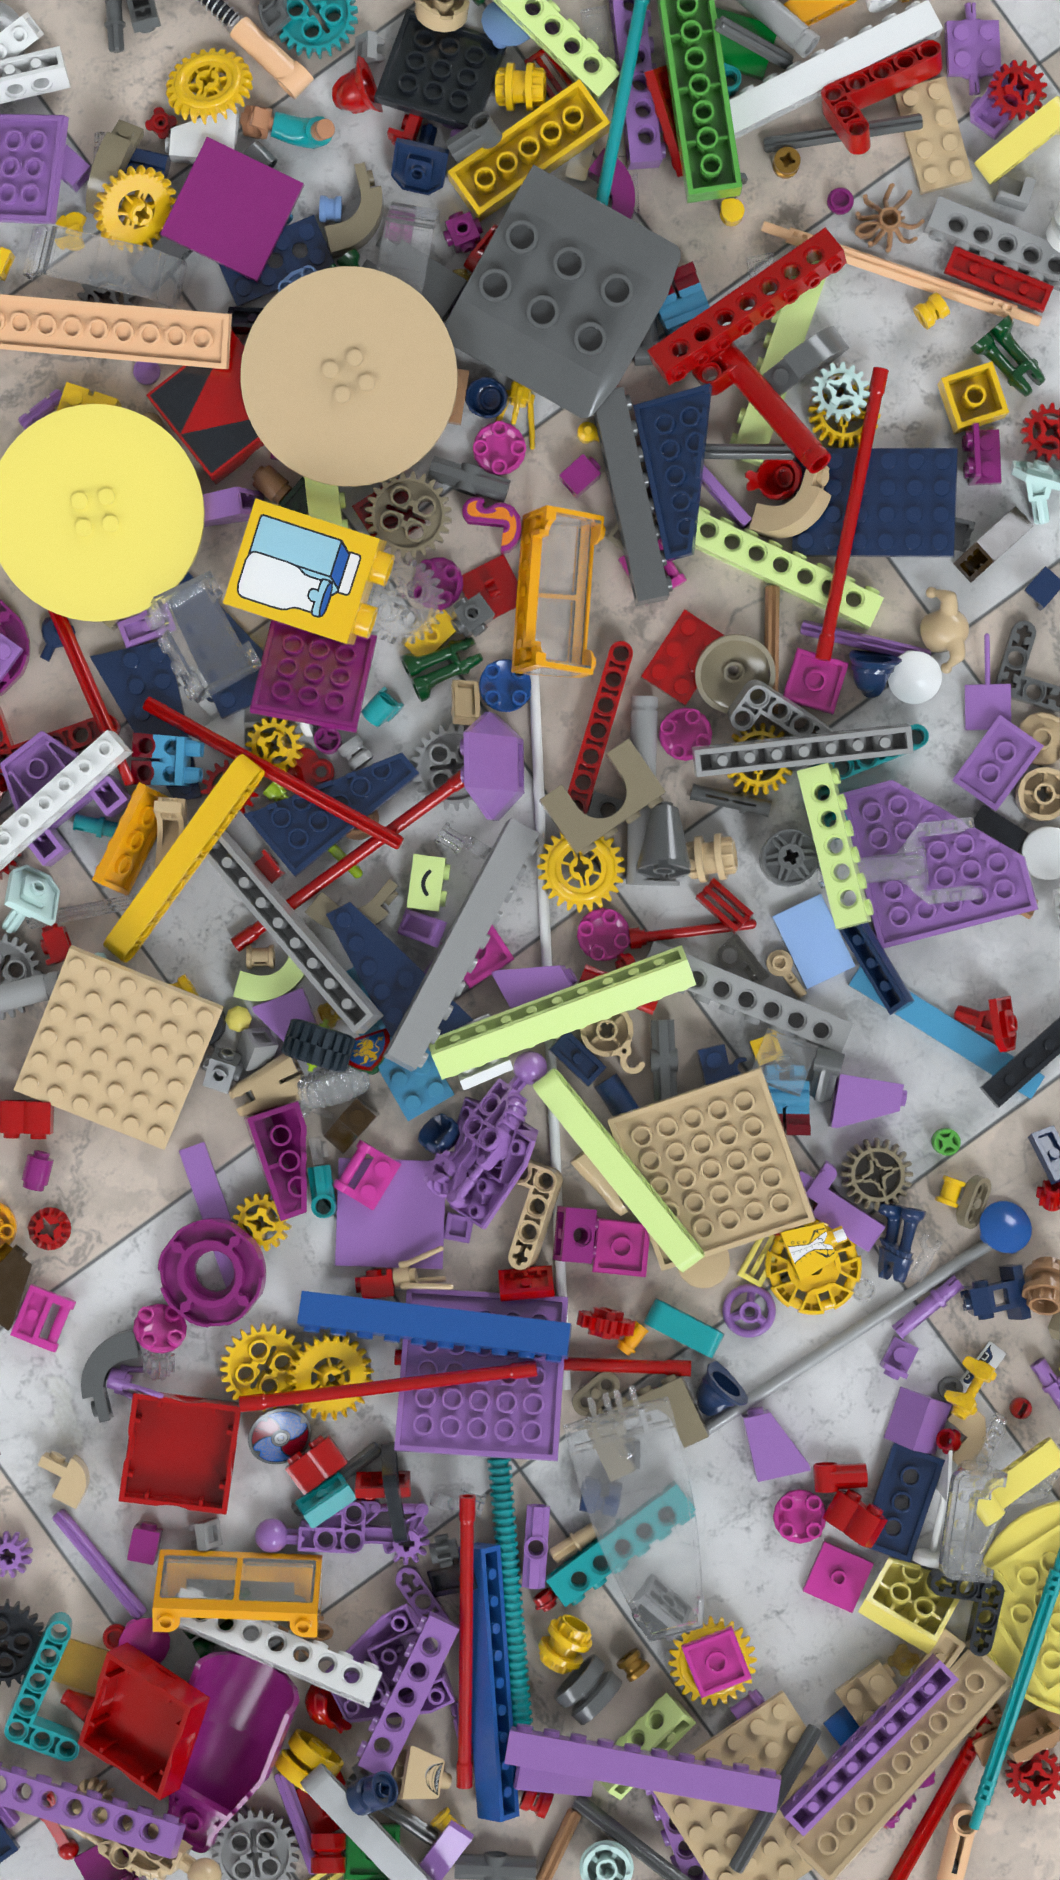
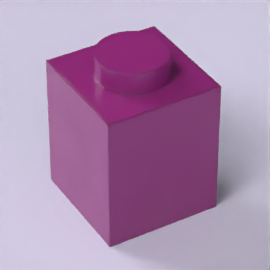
M582 454L559 475V480L578 499L600 479L601 473L599 470L601 467L593 457L587 458Z
M141 1521V1524H136L133 1528L127 1560L154 1565L157 1561L163 1529L157 1528L156 1523Z

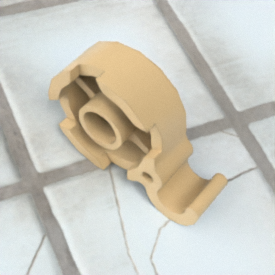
M414 0L416 3L415 14L417 19L425 27L433 31H455L461 28L467 21L469 0Z
M1049 767L1036 768L1024 774L1018 781L1015 789V802L1019 811L1028 819L1041 822L1050 821L1060 816V772ZM1041 787L1045 788V793L1049 794V798H1045L1044 802L1040 801V797L1037 796V791H1041Z
M626 1011L580 1029L581 1039L585 1047L592 1053L603 1057L618 1055L621 1068L630 1074H637L645 1067L644 1062H639L633 1068L629 1067L626 1063L627 1057L632 1052L630 1044L634 1033L633 1022ZM604 1022L606 1025L611 1023L614 1027L611 1030L613 1035L609 1038L607 1035L604 1037L600 1035L602 1031L600 1025Z

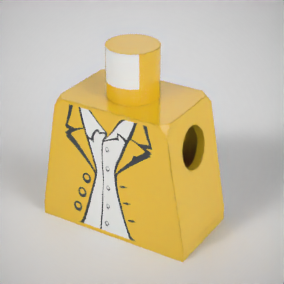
M822 1221L804 1224L780 1232L786 1251L800 1281L836 1260L838 1257L833 1246L848 1241L842 1226L827 1231Z

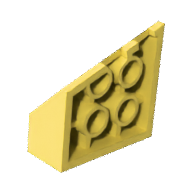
M889 1557L858 1612L929 1655L960 1599L938 1596L928 1588L927 1576L932 1570L921 1568V1565ZM942 1577L941 1580L935 1582L938 1587L940 1584H948L952 1587V1583L945 1581ZM964 1580L960 1583L959 1590L961 1593H964L970 1580Z

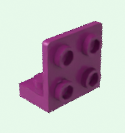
M973 423L966 431V435L962 436V451L967 452V462L963 463V477L968 478V486L1001 484L999 429L979 430V423Z
M97 1845L74 1858L85 1880H147L146 1876H136L135 1871L129 1872L126 1869L115 1868L110 1860L99 1853ZM122 1848L124 1856L129 1858L128 1852Z

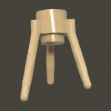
M439 1246L409 1260L400 1261L399 1268L393 1269V1281L396 1290L453 1289V1284L436 1283L446 1281L445 1276L418 1278L416 1268L410 1267L443 1251L444 1247Z

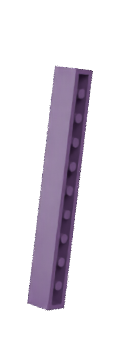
M518 1723L517 1727L512 1726L509 1732L504 1764L776 1813L781 1775L776 1774L777 1771L771 1768L761 1767L760 1771L750 1770L749 1765L743 1763H733V1766L723 1765L722 1760L716 1758H706V1761L695 1760V1756L688 1753H679L678 1756L668 1755V1751L661 1748H652L651 1751L640 1750L641 1746L633 1743H625L624 1746L613 1745L614 1741L610 1739L598 1738L596 1742L586 1740L587 1736L583 1734L571 1733L570 1737L560 1735L559 1730L544 1728V1731L541 1732L533 1730L531 1725Z

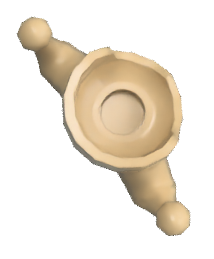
M929 587L926 590V596L929 598L937 597L941 601L939 610L925 615L920 625L921 637L930 651L935 653L949 651V660L941 665V671L948 674L952 671V667L965 659V641L969 634V624L964 614L958 611V600L955 592Z

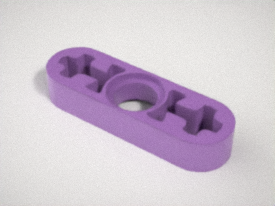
M410 1565L401 1567L396 1574V1585L418 1618L421 1619L422 1616L428 1614L436 1606L438 1610H435L434 1613L450 1620L449 1615L438 1599L434 1597L432 1590L419 1571ZM405 1572L408 1575H414L412 1581L416 1588L419 1584L423 1587L417 1589L412 1596L408 1593L412 1591L408 1582L404 1584L401 1582ZM418 1595H428L431 1599V1604L427 1608H419L415 1603Z

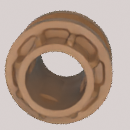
M1054 1257L1037 1258L1025 1268V1284L1022 1289V1297L1027 1299L1026 1305L1033 1312L1041 1315H1054L1060 1312V1260Z

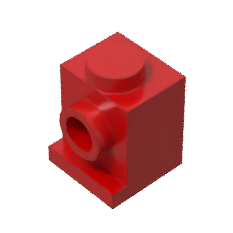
M54 923L52 926L43 927V939L40 940V944L44 954H49L50 959L45 960L46 964L52 966L65 961L69 948L72 945L67 928L65 926L58 927L57 923Z
M387 1267L386 1273H382L381 1269L366 1270V1275L355 1277L356 1293H361L362 1298L372 1299L395 1296L393 1268Z

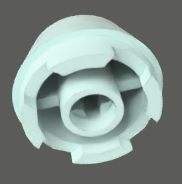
M602 1840L590 1845L584 1851L580 1860L579 1870L582 1880H631L634 1865L630 1853L623 1845L615 1841Z

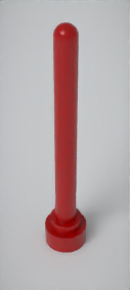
M749 919L739 931L754 929L757 925L756 920ZM737 920L732 921L735 925L738 923ZM722 922L645 932V929L640 930L639 927L628 928L631 950L641 949L643 945H647V942L732 932Z

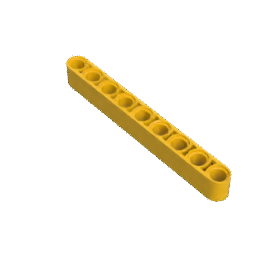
M244 754L239 755L231 763L104 940L103 946L123 963H127L135 956L262 780L265 771Z

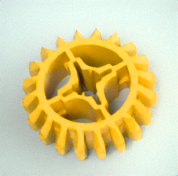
M855 383L854 385L851 384L853 391L858 394ZM869 385L864 388V391L869 390ZM840 387L836 390V394L842 393L843 395L844 389ZM822 390L824 400L826 401L828 399V395L825 394ZM863 398V400L867 403L868 398ZM819 403L815 404L816 406H809L808 412L816 414L808 419L809 423H817L813 427L812 432L817 433L820 430L823 432L819 437L820 441H823L827 436L830 438L828 446L831 447L834 441H838V448H843L844 442H847L848 448H853L854 439L859 444L862 427L851 433H846L849 422L864 419L866 407L864 408L865 411L859 408L861 413L858 417L851 413V419L848 422L845 420L843 423L841 416L837 423V431H835L824 419L823 415H826V412L824 410L820 413L816 412L820 406ZM845 404V408H846V409L849 408V407H851V406ZM831 415L830 418L835 420V416Z
M761 723L759 731H756L755 724H753L750 728V733L740 731L741 738L735 733L732 734L731 738L735 742H742L751 738L760 740L783 737L785 733L781 731L776 737L773 735L776 729L775 726L772 725L769 732H765L766 725ZM786 767L779 768L775 776L761 781L763 770L753 771V780L742 772L727 774V778L730 779L736 775L738 779L733 785L737 787L741 782L745 783L742 790L745 793L752 786L753 795L758 794L759 787H762L763 794L767 795L769 794V785L774 791H777L779 787L776 781L778 780L781 784L785 785L787 780L782 775L791 776L793 771Z

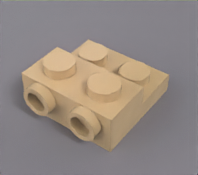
M876 1659L834 1691L861 1727L899 1687L893 1680L896 1674L889 1664L885 1663L882 1665Z

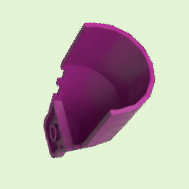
M234 1651L213 1652L200 1658L196 1662L188 1682L209 1696L210 1700L180 1790L169 1795L167 1814L179 1817V1822L186 1824L182 1839L192 1845L191 1850L197 1853H205L214 1845L219 1831L269 1778L300 1701L298 1689L286 1673Z

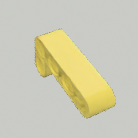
M1060 97L1053 98L976 160L975 166L990 185L1001 179L1054 135H1060Z
M1051 1437L1042 1440L975 1489L965 1500L986 1527L994 1524L1005 1514L1004 1508L1060 1468V1449Z

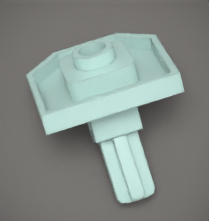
M1013 460L1011 475L1025 481L1027 484L1028 499L1031 502L1034 523L1040 525L1048 523L1050 518L1047 499H1049L1052 489L1060 491V470L1051 468L1048 463L1034 460V463Z
M29 865L13 869L9 873L4 905L12 909L2 923V928L7 933H15L25 917H32L50 926L55 923L60 890L50 875Z

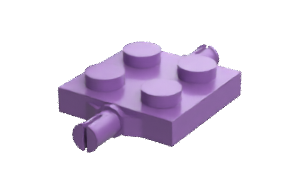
M969 2L964 4L966 19L946 21L944 24L947 77L968 79L969 95L973 96L974 94L975 96L981 94L979 79L992 76L996 70L1000 71L999 20L977 19L976 3Z

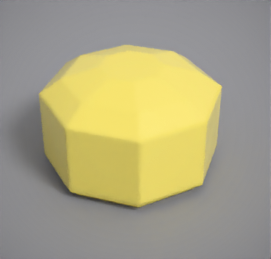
M236 1006L228 1010L225 1021L229 1029L242 1032L250 1027L253 1018L247 1008Z

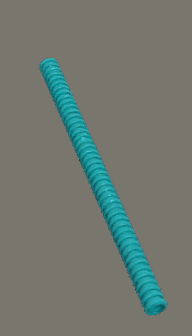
M490 1457L487 1459V1463H490L488 1471L491 1472L489 1480H492L489 1487L492 1489L490 1497H493L491 1505L494 1506L491 1511L495 1515L492 1518V1522H495L493 1530L496 1531L494 1539H497V1542L494 1544H500L512 1716L513 1726L517 1727L518 1723L531 1725L533 1718L530 1717L532 1709H529L532 1706V1702L529 1700L531 1693L528 1692L530 1684L527 1683L530 1678L526 1674L529 1672V1668L526 1667L528 1659L525 1658L527 1650H524L527 1643L524 1641L526 1634L523 1633L525 1625L522 1622L525 1619L521 1615L524 1613V1608H521V1605H523V1600L520 1599L522 1591H519L522 1583L519 1582L521 1579V1575L518 1574L520 1566L517 1565L520 1562L519 1557H517L519 1549H516L518 1541L515 1540L518 1535L514 1531L517 1528V1524L514 1523L516 1516L513 1515L515 1507H512L515 1499L512 1498L514 1490H511L513 1482L510 1479L513 1476L509 1472L512 1469V1465H509L510 1458Z

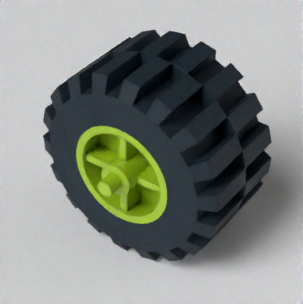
M296 1018L290 1021L281 1051L286 1056L306 1062V1065H309L307 1071L313 1072L314 1067L317 1068V1066L336 1072H345L356 1040L351 1035L330 1029V1026H328L329 1020L327 1019L323 1020V1024L320 1023L318 1025Z

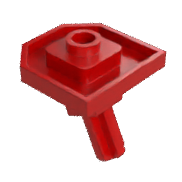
M1011 996L989 999L990 1010L978 1011L962 1005L957 1006L954 1013L955 1020L975 1026L977 1031L993 1035L999 1052L1015 1050L1018 1022L1013 1013Z

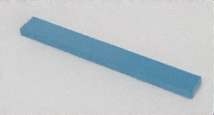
M859 966L848 985L885 1008L862 967ZM911 992L910 994L914 1002L895 1013L901 1019L992 1076L1014 1057L1007 1052H999L996 1045ZM1038 1073L1018 1092L1031 1099L1045 1076Z

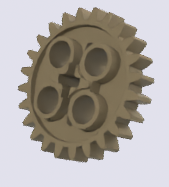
M412 471L410 478H406L403 472L398 480L396 477H393L389 484L386 481L381 482L382 490L376 487L373 488L377 496L376 498H367L373 504V507L365 508V512L372 514V516L365 519V523L373 524L368 529L369 534L377 533L376 538L387 542L384 550L390 547L392 555L400 551L402 559H405L407 552H410L412 558L416 559L417 551H420L425 557V548L429 547L435 551L434 542H444L440 533L449 534V529L444 524L452 523V519L446 517L445 514L452 512L451 507H444V504L449 501L448 497L440 498L444 491L443 487L434 489L436 480L433 479L427 484L426 474H423L420 479H416L415 471ZM401 491L407 493L409 496L407 502L404 504L396 503L393 500L396 493ZM423 502H430L434 508L431 513L422 514L418 510L419 505ZM391 505L404 513H407L410 509L414 517L430 521L431 525H424L414 518L404 521L403 514L388 510L386 506ZM389 516L397 518L398 525L393 529H387L383 525L385 518ZM412 527H420L423 530L422 537L419 539L410 538L408 531Z

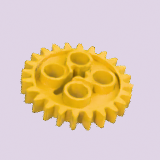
M261 1322L259 1330H256L252 1324H250L249 1333L240 1329V1339L231 1336L234 1345L224 1346L229 1354L220 1356L221 1360L226 1362V1364L219 1366V1370L227 1372L220 1379L222 1382H230L225 1387L226 1392L235 1390L231 1396L233 1400H237L239 1396L288 1392L294 1387L286 1384L288 1379L293 1378L286 1371L295 1367L290 1363V1359L299 1358L295 1351L302 1346L300 1342L292 1344L295 1339L294 1334L285 1337L286 1329L284 1327L279 1332H276V1325L272 1323L269 1330H266L265 1324ZM263 1343L265 1344L263 1353L259 1355L251 1353L254 1344ZM272 1346H276V1350L268 1358ZM280 1355L288 1357V1363L284 1367L275 1366V1360ZM267 1360V1365L269 1369H263L260 1372L258 1364L260 1363L264 1365ZM242 1367H250L252 1372L249 1377L244 1379L238 1377V1372ZM259 1375L255 1387L251 1388V1383H253L256 1377ZM267 1379L275 1381V1386L270 1391H264L261 1387L262 1383Z

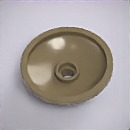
M729 634L712 641L700 654L695 667V682L701 697L712 708L723 713H728L730 705L748 681L760 680L773 688L775 683L776 670L770 652L760 641L743 634ZM736 666L738 670L736 673L730 674L728 672L729 668ZM753 690L750 698L753 700L759 699L763 695V690ZM739 711L737 714L745 713L746 711Z

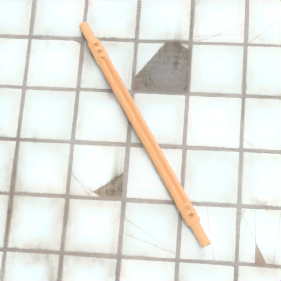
M764 221L761 229L762 232L785 239V243L799 246L813 236V234L792 227L787 229ZM841 245L849 265L931 293L937 292L942 297L1003 318L1009 315L1012 319L1014 318L1037 327L1041 322L1042 316L1019 309L1016 304Z

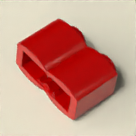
M1 1099L0 1133H3V1138L18 1139L20 1134H30V1139H46V1135L54 1133V1106L51 1105V1102H42L40 1100Z
M319 1435L308 1444L310 1446L308 1451L303 1454L298 1451L286 1460L289 1465L285 1467V1470L303 1495L313 1490L348 1463L347 1458L330 1435L325 1438Z
M838 1490L822 1518L856 1543L866 1548H872L888 1521L882 1515L883 1510L871 1503L867 1506L861 1501L862 1496L854 1490Z

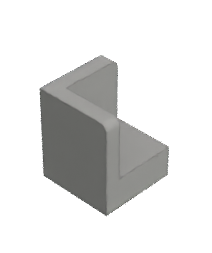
M1003 176L994 202L1024 212L1029 205L1036 179L1026 176L1024 181L1021 182Z
M268 1027L244 1029L235 1052L242 1055L240 1062L246 1071L257 1070L273 1060L278 1043Z

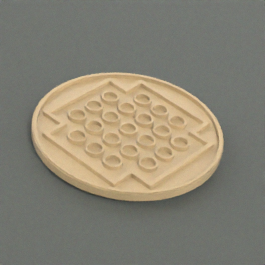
M357 266L327 268L303 276L286 286L267 303L258 315L250 330L242 355V397L247 415L258 437L266 448L288 468L311 480L341 487L372 485L384 482L407 471L418 463L440 439L452 415L458 387L456 355L452 340L442 319L432 305L409 284L397 277L371 268Z

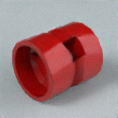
M311 1833V1849L315 1851V1855L311 1857V1873H345V1856L341 1854V1851L346 1849V1833Z

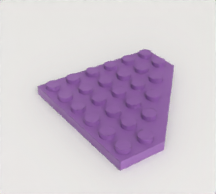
M894 780L840 793L844 794L848 809L844 811L853 826L854 836H851L853 846H857L861 862H858L860 873H864L867 888L865 893L873 906L874 915L871 916L877 939L883 949L1039 909L1025 856Z

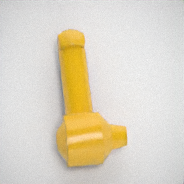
M583 422L579 425L577 429L579 441L584 444H589L593 441L599 442L597 428L593 423Z

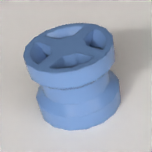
M320 195L319 221L321 223H325L328 220H333L335 223L342 222V196H336L332 199Z

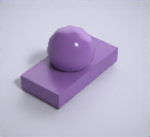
M406 908L397 933L438 948L447 922Z

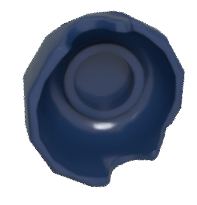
M481 377L472 381L466 389L465 401L473 414L482 418L492 419L502 414L506 408L508 393L504 385L498 380L490 377Z
M443 1113L438 1114L424 1124L419 1132L418 1142L433 1154H441L445 1150L449 1151L456 1145L459 1139V1125L453 1118H449Z

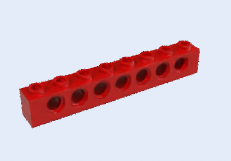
M823 228L648 349L647 352L652 364L669 386L676 381L682 380L686 377L687 373L697 366L704 365L710 357L719 351L727 349L736 339L742 335L749 334L755 326L764 320L772 318L778 310L787 304L794 303L807 290L817 287L823 279L840 271L847 264L844 249L827 228ZM775 291V293L767 295L769 292ZM726 322H731L726 326H722ZM705 337H708L707 340H705V341H700L701 339H703V338H705ZM681 353H686L681 357H677Z

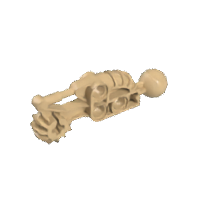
M97 1776L92 1777L90 1780H82L77 1791L87 1793V1789L103 1793V1799L112 1801L113 1797L111 1794L115 1788L108 1789V1780L99 1782ZM78 1799L74 1800L72 1804V1810L77 1815L82 1810V1804ZM103 1807L97 1812V1817L101 1822H105L107 1819V1811ZM125 1816L123 1818V1827L129 1831L133 1826V1820ZM151 1823L148 1827V1834L151 1838L155 1839L159 1830L156 1824ZM60 1824L63 1829H71L84 1839L87 1838L96 1844L99 1853L110 1860L115 1868L126 1869L129 1872L135 1871V1875L138 1877L143 1875L148 1880H154L155 1878L157 1880H165L167 1875H172L178 1869H181L188 1874V1880H221L222 1878L220 1865L210 1858L196 1860L190 1856L189 1853L193 1846L183 1839L181 1840L177 1857L169 1859L109 1839L103 1840L99 1836ZM122 1848L128 1852L129 1858L124 1856Z

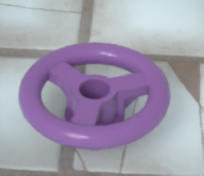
M754 1284L740 1285L726 1296L722 1308L723 1319L733 1333L746 1338L757 1337L764 1334L772 1326L776 1316L775 1302L771 1294L763 1287H758ZM747 1292L746 1302L740 1306L739 1311L730 1313L733 1300L738 1295ZM756 1293L766 1301L768 1307L767 1318L761 1315V1309L755 1303ZM753 1307L754 1314L751 1316L745 1315V1309ZM742 1319L746 1323L758 1322L761 1326L747 1330L739 1327L734 1322Z

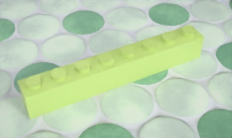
M825 279L817 287L809 289L800 295L794 303L787 304L778 310L773 316L771 322L776 323L773 333L767 332L763 347L767 348L765 357H759L755 367L763 377V374L781 361L786 354L804 342ZM787 392L780 396L783 400L785 399ZM749 402L747 409L741 408L736 422L741 424L738 434L733 432L729 444H769L774 430ZM764 459L738 460L760 466Z

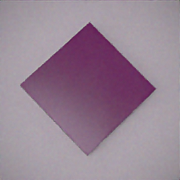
M206 137L160 234L179 245L258 282L305 185L284 173Z
M271 619L250 706V713L356 733L377 643V635H370L368 639L357 635L354 645Z

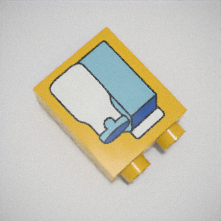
M255 498L223 604L345 644L354 645L357 635L367 639L371 635L377 618L378 607L369 605L367 602L373 583L386 586L393 568L395 556L384 552L387 543L384 540Z

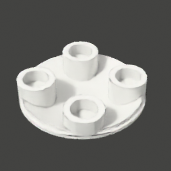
M908 650L898 657L902 659V662L894 667V672L888 678V684L892 693L899 700L910 704H919L928 701L937 693L941 685L942 673L939 664L932 656L924 652Z

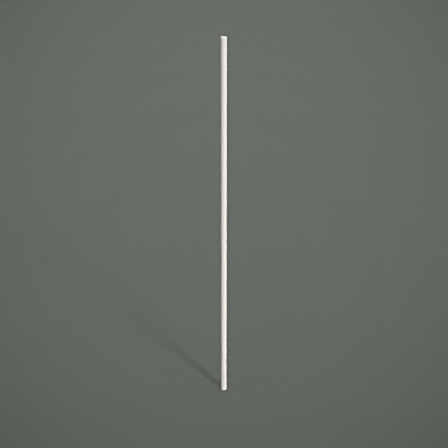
M529 675L531 679V696L529 699L535 831L539 833L536 839L539 842L536 855L537 865L545 863L539 857V854H547V850L543 847L544 844H547L545 809L539 802V799L545 796L539 675ZM537 868V877L545 873L544 870ZM538 879L541 967L552 966L549 889L542 890V886L547 883V880ZM555 1039L545 1041L546 1074L553 1068L557 1069L556 1057L548 1050L556 1042ZM548 1108L550 1167L556 1168L561 1173L559 1120ZM551 1176V1186H552V1184H553V1177ZM562 1186L553 1211L554 1238L557 1206H563ZM555 1260L556 1296L567 1297L566 1262ZM564 1370L563 1390H570L571 1374L570 1371Z

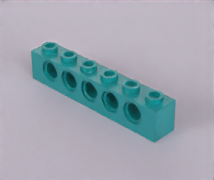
M674 1480L604 1532L601 1537L582 1549L583 1551L577 1552L546 1575V1582L565 1607L570 1603L572 1606H575L586 1597L584 1593L593 1587L596 1590L607 1582L606 1577L613 1571L616 1574L621 1572L629 1565L627 1561L636 1555L639 1558L648 1552L651 1548L649 1545L656 1539L659 1541L664 1540L672 1533L671 1528L678 1523L684 1525L694 1517L693 1512L696 1510L694 1504L677 1481ZM661 1508H671L673 1510L672 1516L669 1519H661L658 1516ZM641 1523L649 1524L651 1526L650 1533L647 1535L638 1534L636 1532L638 1525ZM620 1539H625L630 1543V1546L626 1551L621 1552L616 1550L614 1547L615 1543ZM599 1555H603L608 1559L607 1565L602 1568L596 1567L593 1564L594 1558ZM578 1571L583 1572L587 1576L586 1580L580 1584L574 1583L571 1579L572 1575Z

